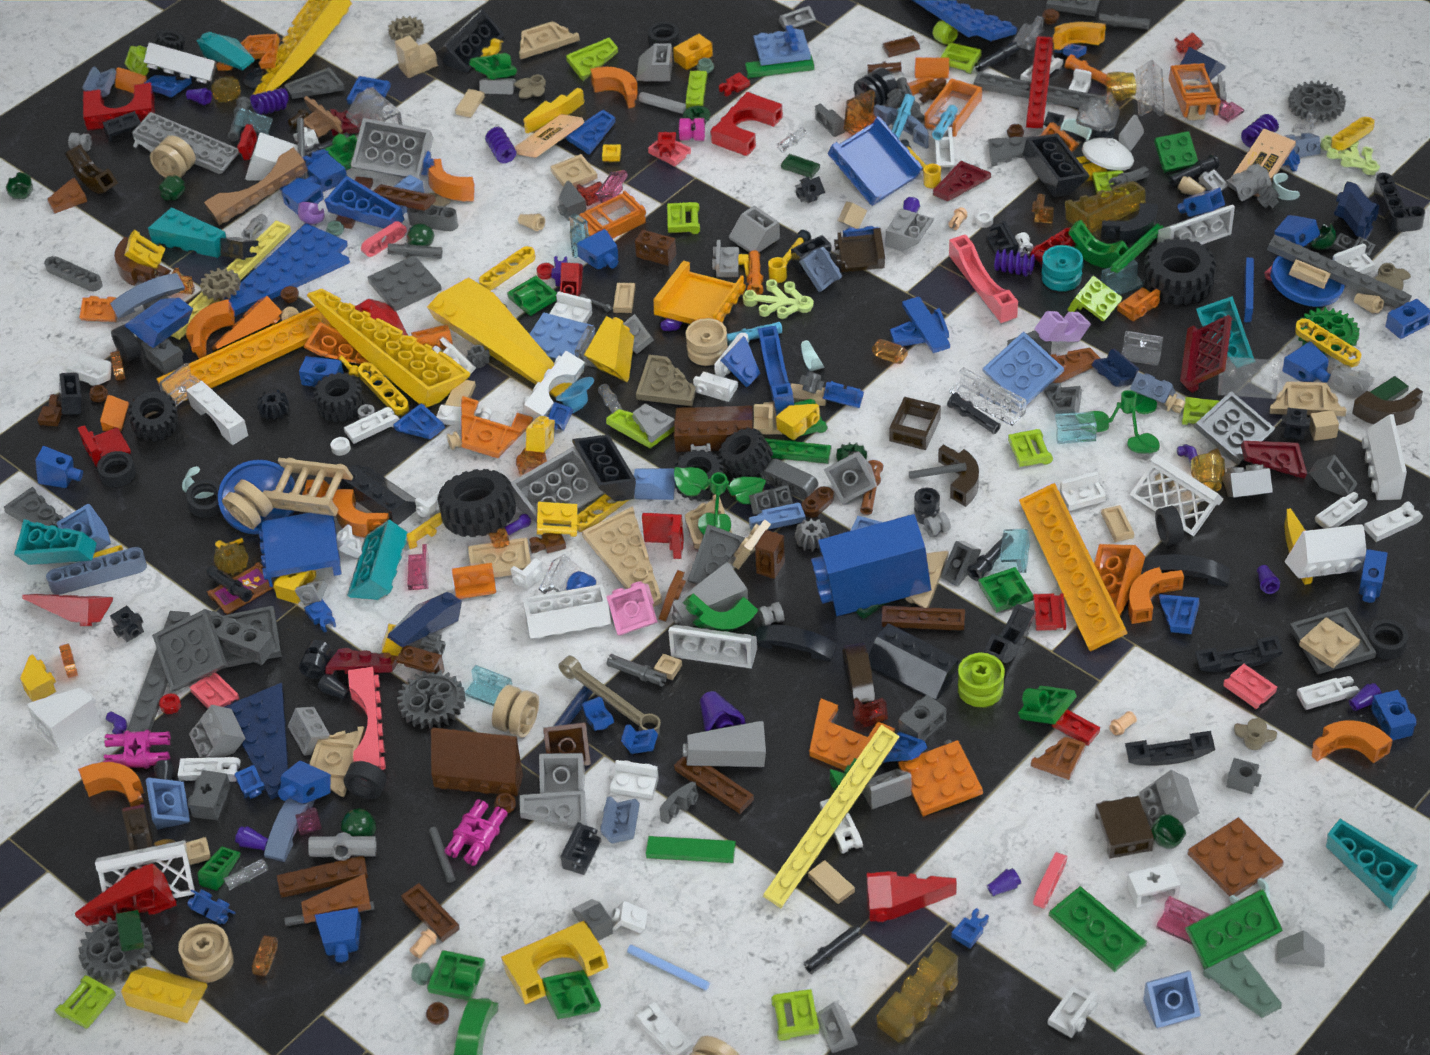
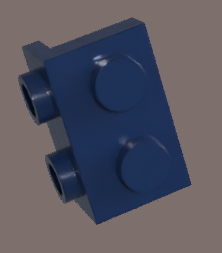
M1111 349L1107 358L1094 359L1092 367L1100 375L1105 376L1116 387L1132 385L1139 371L1137 366L1116 349Z

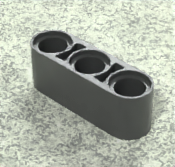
M431 205L429 209L422 211L407 207L409 224L411 226L419 223L427 225L431 229L454 231L458 228L457 212L454 208Z
M772 459L768 463V467L764 468L763 472L760 473L761 478L765 479L766 483L774 487L788 485L790 494L803 500L812 494L819 484L813 475L778 459Z

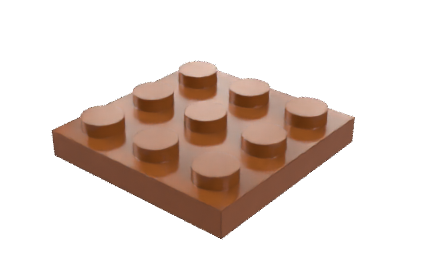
M1239 817L1189 848L1187 853L1229 897L1231 895L1235 897L1258 883L1257 880L1259 878H1266L1283 867L1284 861Z

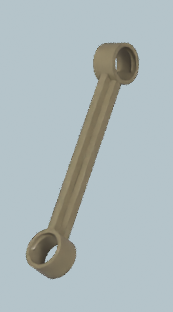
M568 655L559 663V670L566 678L578 680L639 726V731L649 730L642 725L653 723L657 726L654 730L659 734L660 719L656 715H644L583 670L580 662L575 657Z

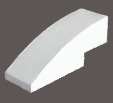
M948 127L941 140L934 139L936 164L940 167H955L952 127Z

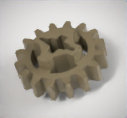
M402 16V19L396 18V21H391V25H388V33L391 40L395 39L396 41L410 35L416 42V38L421 39V35H424V25L421 19L417 20V17L411 18V16H408V18Z
M217 268L216 272L210 270L211 274H205V278H201L202 283L200 286L203 295H207L208 299L213 297L214 301L218 298H221L223 301L224 297L230 299L231 294L236 295V290H240L241 282L238 273H234L233 270L228 272L227 268H224V270Z

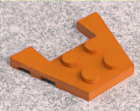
M278 34L249 35L241 42L242 46L254 59L261 60L259 62L261 69L275 68L280 41ZM220 62L216 64L218 71L231 70L233 68Z
M462 396V448L499 458L533 422V417L520 413L516 414L511 427L474 416L479 401Z
M821 698L809 754L813 758L845 771L846 766L851 765L854 758L858 759L881 725L894 733L895 728L877 722L868 737L831 722L838 712V705Z

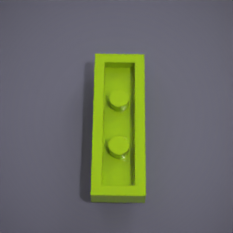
M690 71L686 109L692 106H703L707 71Z

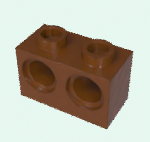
M642 230L635 240L636 257L669 266L676 256L675 238Z

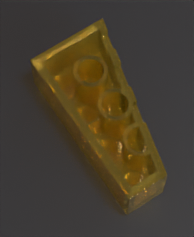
M1135 181L1112 187L1111 191L1101 190L1097 192V195L1091 197L1087 195L1081 196L1078 201H1065L1066 219L1073 224L1076 221L1082 220L1090 233H1093L1102 228V220L1117 221L1139 210L1140 203H1145V188Z
M937 941L931 947L933 949L931 956L928 959L924 956L918 963L920 966L914 977L909 975L901 988L902 992L896 991L877 1014V1027L898 1042L904 1037L910 1036L914 1026L919 1021H924L931 1008L938 1006L942 1002L944 995L948 991H952L958 984V956Z

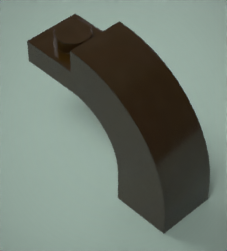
M81 144L64 153L74 167L72 170L75 175L93 192L101 194L118 184L110 169H99L91 161Z
M1416 388L1404 398L1395 401L1380 399L1366 391L1354 400L1352 414L1370 424H1375L1386 416L1394 414L1396 426L1402 425L1414 419L1415 411L1422 404L1423 391Z
M943 444L938 449L939 463L944 466L966 463V471L956 472L959 477L950 485V498L966 507L972 502L978 492V463L967 450L963 449L958 453Z
M865 643L843 645L842 655L848 669L853 702L875 701L872 672Z
M145 805L123 808L122 814L130 851L154 847ZM135 866L130 867L131 872L138 869Z

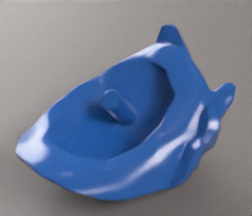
M577 571L569 577L566 590L594 586L597 581L593 576Z

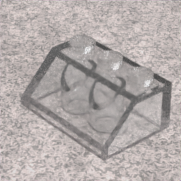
M373 87L357 94L346 113V117L359 129L361 128L363 118L402 125L401 112Z
M1109 92L1079 106L1076 123L1099 132L1114 129L1115 125H1117L1120 109L1112 93Z
M1227 357L1225 371L1218 374L1217 395H1227L1232 391L1236 396L1276 399L1279 360Z

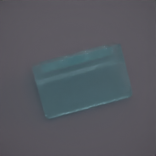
M239 108L235 125L245 128V125L252 124L256 132L268 135L273 119Z
M573 213L569 216L572 256L577 258V243L588 238L589 234L587 220Z
M1132 260L1117 274L1114 271L1111 272L1110 269L1112 267L1102 270L1101 282L1116 291L1118 295L1142 288L1144 285L1137 275L1138 263L1135 260Z
M1093 412L1055 415L1057 444L1096 441L1097 424Z
M1005 529L1003 531L1000 560L1001 562H1017L1019 573H1027L1030 548L1028 529Z
M475 665L471 670L473 682L465 693L470 698L494 707L501 690L506 685H512V679Z

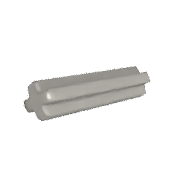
M641 92L639 95V101L681 114L686 110L684 103Z

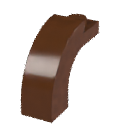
M124 237L115 249V261L121 278L133 286L137 282L144 283L156 278L154 268L138 264L124 255L129 238Z

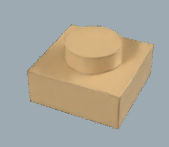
M663 654L655 665L654 670L665 673L668 679L673 680L682 666V660Z
M206 837L186 842L190 865L211 858Z

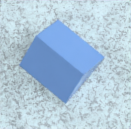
M147 778L146 784L151 816L157 830L190 822L184 782Z
M1190 970L1145 983L1143 1001L1156 1028L1201 1016Z

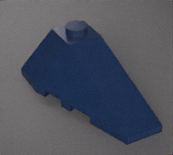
M445 592L415 605L392 629L387 638L404 647L428 636L429 633L432 634L458 622L462 600L455 597L452 593Z

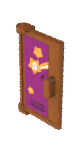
M257 562L255 566L233 578L241 581L244 587L252 591L251 594L254 595L250 601L244 602L239 597L231 595L228 589L222 585L213 590L210 589L207 591V594L228 615L274 587H270L269 581L264 580L263 566Z

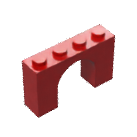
M151 83L134 85L133 100L128 105L120 108L105 107L100 89L83 92V117L87 130L104 128L103 122L134 111L140 122L150 112L155 113L154 93Z
M747 91L730 108L729 112L712 127L710 132L712 144L748 156L756 148V133L742 129L737 125L744 121H758L775 127L783 118V104Z

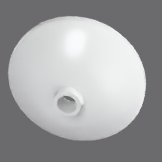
M1094 138L1086 141L1082 147V152L1088 160L1107 169L1127 170L1132 167L1134 162L1131 152L1123 144L1112 138Z

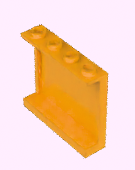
M683 261L654 298V315L689 324L706 318L716 319L723 323L724 317L730 313L732 306L737 303L740 295H743L745 292L744 276L741 275L736 283L690 272V262Z

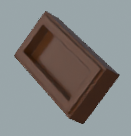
M912 35L883 43V49L888 57H893L920 50V44L915 36Z

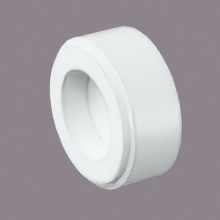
M988 211L978 212L975 216L976 225L982 228L990 227L993 224V214Z
M345 437L335 438L331 442V450L335 455H345L351 449L350 442Z

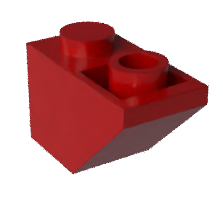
M561 263L560 292L579 297L582 285L583 264Z

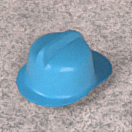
M585 377L574 382L563 393L558 395L556 400L572 408L573 413L577 412L588 402L587 389L593 384V377Z

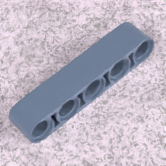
M132 547L95 557L92 561H80L52 569L46 574V579L51 592L61 595L141 573L146 570L147 563L142 549Z

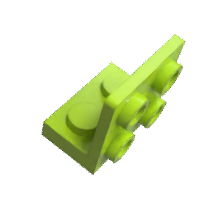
M130 46L125 60V65L130 71L147 75L149 67H147L148 64L144 63L147 48L143 46Z
M1093 276L1074 298L1067 310L1075 312L1077 309L1081 310L1084 307L1100 320L1105 321L1120 303L1122 297Z

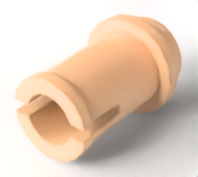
M962 207L955 209L954 216L948 223L951 229L956 224L953 230H958L962 221L967 218V210Z
M1127 711L1117 720L1111 721L1109 725L1110 731L1114 735H1122L1125 729L1136 723L1137 718L1133 712Z
M430 929L422 931L421 937L409 949L415 957L421 959L427 949L436 943L437 935Z

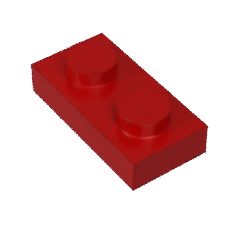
M252 124L245 125L240 143H238V152L244 160L251 159L257 140Z
M1066 710L1059 720L1052 724V727L1080 742L1086 743L1087 746L1100 733L1099 726L1069 710Z

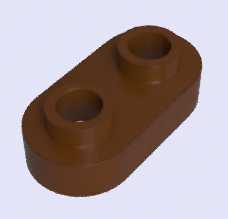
M822 486L810 494L802 502L805 516L810 518L819 516L833 503L834 491L830 487Z

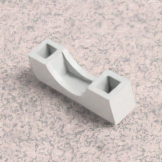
M567 351L562 356L559 355L554 362V367L546 371L543 381L541 383L538 382L533 389L532 395H528L523 401V414L533 417V420L539 416H548L554 404L549 396L550 390L562 383L573 384L584 372L585 362Z
M203 381L186 390L190 406L200 415L207 413L218 426L222 436L232 445L248 436L244 419Z

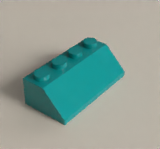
M387 520L365 536L361 549L362 554L359 556L347 594L348 597L379 600L392 591V582L397 575L396 569L402 559V549L406 545L405 539L408 533L406 530L391 520Z

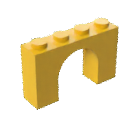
M584 920L501 957L506 975L525 1005L546 996L538 970L550 960L564 957L574 959L580 964L588 977L609 968L604 949Z

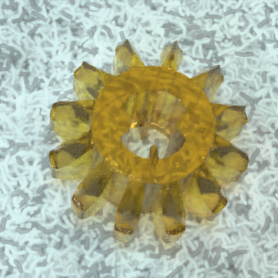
M220 77L219 80H214L212 84L213 96L219 102H233V99H238V96L241 94L239 82L234 77Z
M228 542V545H221L220 549L215 550L214 563L226 574L232 573L234 576L235 572L241 573L242 568H247L249 558L243 545L239 546L237 542L231 545Z

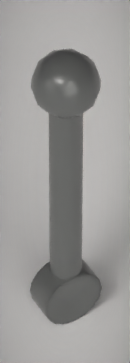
M580 294L579 296L582 298L590 299L586 297L585 294ZM590 299L591 303L604 308L607 312L612 309L609 304L605 305Z

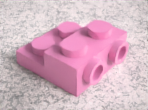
M642 581L631 584V588L626 590L624 588L613 590L612 595L606 596L619 636L658 623L653 609L654 601L649 585L642 583Z

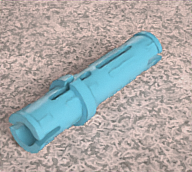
M905 94L902 105L897 110L898 115L891 130L897 135L898 139L901 136L907 118L911 115L910 110L915 97L910 94Z
M949 105L947 110L942 113L941 120L932 133L935 140H941L949 125L954 122L955 115L958 112L955 105Z
M777 322L752 329L744 328L741 331L727 334V344L729 346L740 333L748 334L749 341L759 339L758 329L776 326L778 334H781V323Z

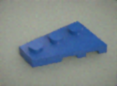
M602 110L567 135L566 140L590 155L614 125L615 117Z
M938 308L931 315L946 338H949L948 328L942 312ZM909 321L890 329V337L894 348L925 342L913 322Z

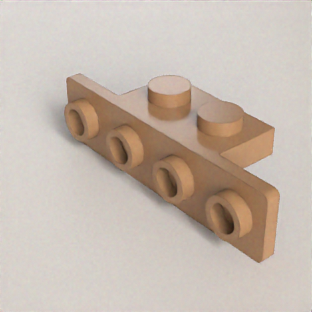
M307 96L304 97L307 106L313 112L304 118V126L307 129H313L317 137L327 134L332 128L338 133L343 132L340 127L342 124L336 116L333 117L330 111H326L314 99L311 100Z

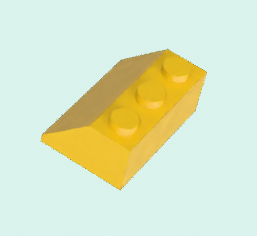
M146 966L131 972L121 993L126 1006L188 1023L208 985L204 982Z

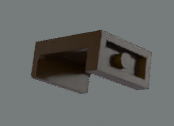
M873 228V234L842 237L841 232L837 233V239H834V248L839 253L836 255L837 266L840 265L841 272L885 268L881 228Z
M1139 796L1124 797L1112 801L1105 800L1096 803L1095 818L1100 820L1108 843L1107 854L1109 859L1152 851L1154 837Z

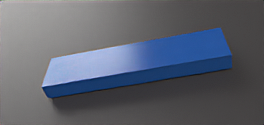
M1246 258L1244 271V322H1251L1253 314V258Z
M920 297L902 301L903 309L932 353L950 349V342Z

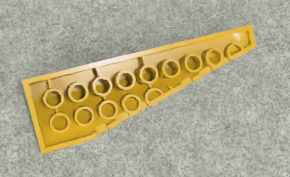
M307 0L291 22L294 26L288 28V35L282 39L283 44L278 47L275 68L266 69L269 73L262 76V83L257 86L253 95L273 91L292 76L316 52L335 26L340 24L341 18L349 12L352 2L350 0Z
M469 277L439 293L427 306L435 320L443 325L447 324L449 329L472 344L482 345L484 350L489 349L492 357L535 385L538 382L541 383L546 371L554 367V362L493 292ZM559 384L552 388L549 394L556 398L572 384Z
M322 288L307 293V297L323 316L367 361L372 363L383 375L419 404L422 403L426 408L442 401L454 388L470 377L471 373L442 351L438 353L433 351L432 346L418 343L417 338L403 335L402 330L379 318L376 320L371 318L370 313L356 310L353 304L341 302V298Z

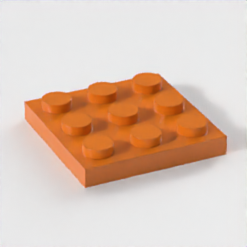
M958 740L922 753L919 757L912 760L898 762L900 770L911 773V794L922 817L983 794V789Z

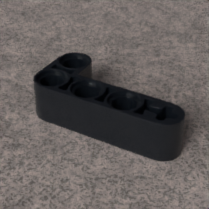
M1385 172L1377 174L1374 194L1388 228L1393 232L1420 230L1423 227L1425 217L1424 208L1420 206L1405 207L1393 177Z

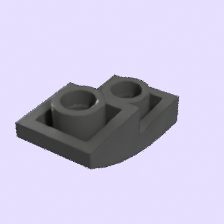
M1340 232L1332 249L1342 252L1364 243L1366 245L1365 254L1369 257L1376 245L1360 236L1356 241Z
M788 485L749 495L753 515L760 514L765 509L793 504Z
M690 782L679 788L661 805L659 809L662 822L669 824L671 819L678 815L680 809L687 812L689 807L696 803L698 793L695 782Z

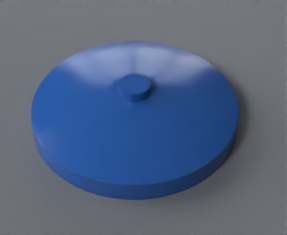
M1281 256L1274 260L1270 270L1271 280L1277 290L1292 301L1307 306L1321 307L1333 304L1341 297L1345 288L1344 284L1329 278L1324 289L1289 275L1294 262Z
M267 460L247 461L234 467L224 477L218 491V503L225 520L241 532L259 534V530L262 529L261 522L254 530L249 529L229 513L223 505L222 499L229 492L235 493L234 487L241 479L250 482L262 493L264 490L273 491L276 489L285 468ZM291 475L283 493L292 492L295 486ZM273 508L266 517L260 516L261 521L289 517L293 515L294 511Z

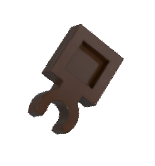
M941 77L929 83V88H922L919 93L923 96L919 100L923 103H926L929 99L935 100L946 86V80Z

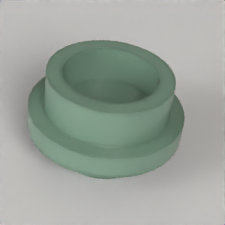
M703 58L699 60L697 69L698 71H707L709 73L714 69V64L710 59Z
M331 221L327 224L326 232L339 236L344 232V227L339 221Z
M417 963L412 969L411 978L418 985H425L431 978V969L428 963Z

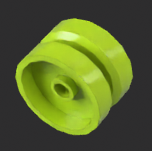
M975 653L964 658L959 664L958 693L960 698L965 703L974 707H987L998 702L1003 695L1005 669L1002 662L988 653Z

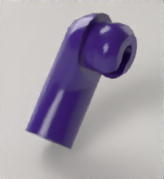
M665 319L661 322L660 326L664 331H676L683 322Z
M1188 444L1177 447L1178 456L1188 457L1191 467L1200 465L1195 447Z
M521 514L518 520L504 527L508 535L527 528L531 524V518L527 514Z
M112 711L107 713L106 720L114 726L112 733L123 734L127 729L126 719Z

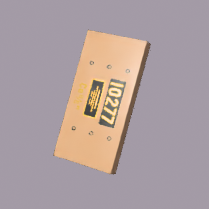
M560 114L515 146L517 155L538 157L583 125V118Z
M1263 129L1234 174L1247 170L1251 165L1259 164L1267 169L1272 181L1273 176L1277 174L1295 147L1296 141Z

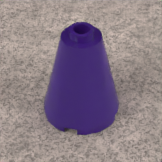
M710 691L701 697L700 706L705 731L746 724L743 714L717 692Z

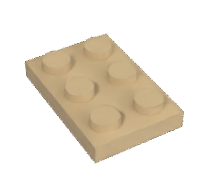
M527 537L468 546L470 566L492 563L494 578L512 575L511 568L513 566L523 571L531 563Z

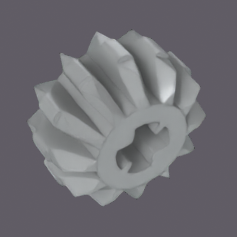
M812 518L810 521L803 520L802 524L797 525L795 532L798 547H803L804 551L811 549L813 552L815 548L820 550L818 540L829 537L826 524L821 523L819 519L813 521Z

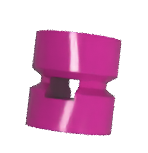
M680 118V141H690L691 138L695 141H704L705 118H695L693 121L690 118Z

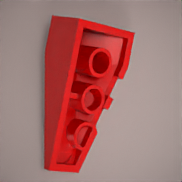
M152 863L126 875L76 911L75 917L84 925L91 926L99 924L100 920L107 923L108 917L114 921L117 913L139 910V913L148 911L149 915L156 914L175 907L176 901L164 873Z

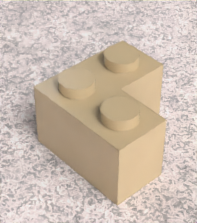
M410 35L395 41L399 68L408 78L438 66L436 53L427 43L418 45Z

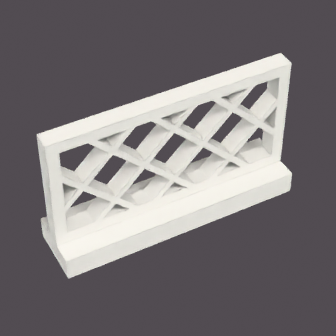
M1154 454L1151 459L1152 464L1130 495L1155 512L1158 508L1171 505L1180 507L1183 530L1194 537L1215 506L1221 504L1223 498L1212 489L1157 454ZM1156 469L1160 472L1161 480L1151 482L1150 475ZM1175 481L1177 490L1167 492L1165 482ZM1162 483L1163 493L1153 495L1152 486ZM1148 487L1150 496L1141 498L1137 495L1141 488ZM1190 491L1193 500L1182 502L1181 492ZM1178 494L1179 503L1169 505L1167 496ZM1164 497L1165 506L1155 507L1154 499ZM1206 501L1209 503L1205 511L1198 512L1197 502ZM1193 504L1195 513L1184 515L1183 506ZM1195 517L1196 524L1191 530L1186 527L1185 519Z
M183 840L97 858L95 865L99 874L102 893L107 890V886L109 888L112 886V884L105 881V872L113 871L120 877L116 881L117 883L122 877L126 876L125 873L129 867L135 866L139 869L142 867L140 865H149L157 862L164 866L162 869L163 873L167 868L177 875L172 884H169L170 889L174 891L172 893L174 898L195 894L191 892V889L194 891L195 889L187 855L186 841ZM183 857L184 866L180 872L169 866L173 858ZM181 877L188 882L189 890L180 891L173 886L178 878Z

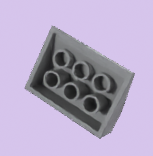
M363 118L351 167L401 177L412 175L420 179L423 171V161L427 151L430 152L434 137L431 130Z
M575 446L511 482L516 505L536 523L538 502L577 504V509L604 494L598 488Z

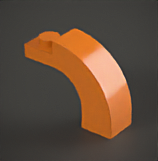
M615 67L590 69L591 81L595 92L606 90L618 91L625 97L628 108L635 107L634 100H637L638 96L637 81L629 72Z
M434 159V165L429 168L428 174L430 188L438 195L448 199L474 201L475 185L473 177L450 175L443 170L441 159Z
M229 299L203 308L190 321L186 336L191 344L193 353L196 352L199 359L206 356V342L214 331L222 327L234 325V310Z
M353 489L336 490L333 497V503L339 509L336 519L342 528L347 524L352 526L353 535L365 538L367 534L389 520L388 513H365L355 508L356 499Z
M1160 567L1144 572L1134 581L1130 589L1128 614L1132 624L1152 621L1153 605L1150 599L1153 596L1183 589L1184 575L1182 570L1162 573Z
M1339 721L1324 727L1322 737L1317 738L1313 743L1311 756L1318 762L1337 749L1351 748L1363 753L1370 761L1375 763L1390 753L1393 740L1373 725L1360 721Z
M99 762L78 769L89 797L103 791L115 790L127 797L131 807L138 806L144 802L141 796L144 791L140 779L127 766L114 762Z

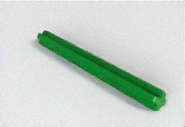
M1159 224L1153 226L1111 264V272L1119 273L1158 237V230L1164 228V226Z

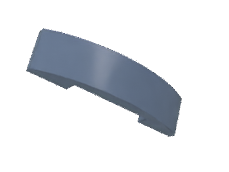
M875 105L874 120L879 116L887 124V127L891 124L894 125L898 109ZM910 115L906 120L903 131L913 136L914 143L927 149L929 147V133L920 121Z
M177 273L168 274L135 286L117 297L110 304L116 316L120 319L134 313V308L166 294L168 296L185 290V287Z
M291 798L285 801L272 827L264 857L285 862L293 846L292 838L306 810H311L315 800L305 804H301Z

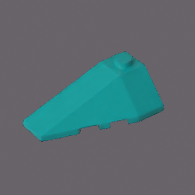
M206 32L197 40L205 58L241 70L255 61L237 39Z
M1233 296L1196 309L1202 327L1229 315L1232 318L1227 357L1237 369L1255 363Z

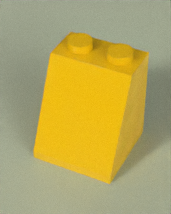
M606 316L584 356L598 369L628 382L634 336L629 332L630 328L624 325L622 320L616 317L611 319Z

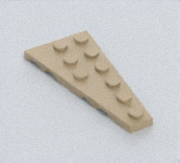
M633 506L582 531V536L626 589L631 588V584L642 581V583L649 585L654 601L653 607L662 603V597L653 574L652 565L649 561Z

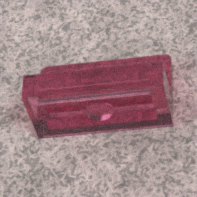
M625 170L611 172L596 192L601 203L619 195L623 190L622 184L628 177Z
M422 544V554L409 555L408 590L429 589V554L427 544Z
M1169 896L1165 902L1164 913L1156 928L1193 945L1185 927L1211 914Z

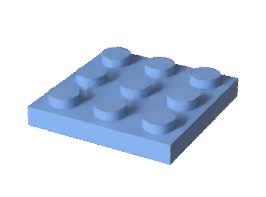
M794 29L799 42L797 43L799 51L793 52L789 48L788 43L784 41L783 33L785 32L777 31L771 34L761 33L754 35V44L761 66L810 60L811 53L803 30Z
M543 313L530 332V336L549 358L555 362L556 358L559 355L562 356L565 351L578 357L592 335L594 325Z
M1024 331L982 368L983 372L1021 408L1029 404L1064 372V368Z

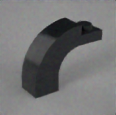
M1140 203L1139 214L1128 221L1102 220L1101 239L1123 240L1125 244L1136 243L1156 225L1158 204Z
M1016 603L1005 628L998 636L995 634L991 635L983 653L993 655L1004 663L1013 660L1029 635L1028 630L1036 612Z

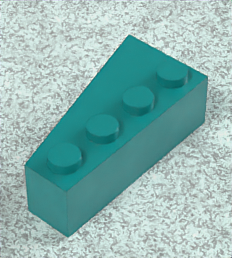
M170 208L148 228L151 241L156 245L162 243L169 248H173V246L181 247L183 251L195 250L197 254L216 258L221 255L220 238H227L225 231L174 208Z
M24 519L14 555L28 565L92 561L97 542L80 531L66 528L61 529L53 525L47 526Z
M1341 818L1327 834L1326 847L1392 910L1416 879L1418 865Z

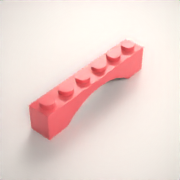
M964 234L950 239L949 257L999 322L1003 323L1017 318L1018 300L1010 290L1001 288L991 279L981 263L974 244L968 236Z
M373 667L348 670L352 700L361 706L368 717L365 736L353 752L354 762H369L381 770H385V757H381V753H385L384 741L380 740V736H384L382 723L379 724V720L382 719L381 707H378V703H381L380 691L376 689V687H380L379 675L374 674Z

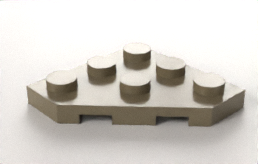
M649 355L636 392V399L692 406L696 387L689 383L685 375L671 364V360L668 357Z

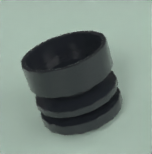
M879 67L855 81L853 92L859 105L867 112L873 113L875 105L884 106L888 104L887 100L889 97L887 94L895 88L897 90L899 88L894 76L887 69Z

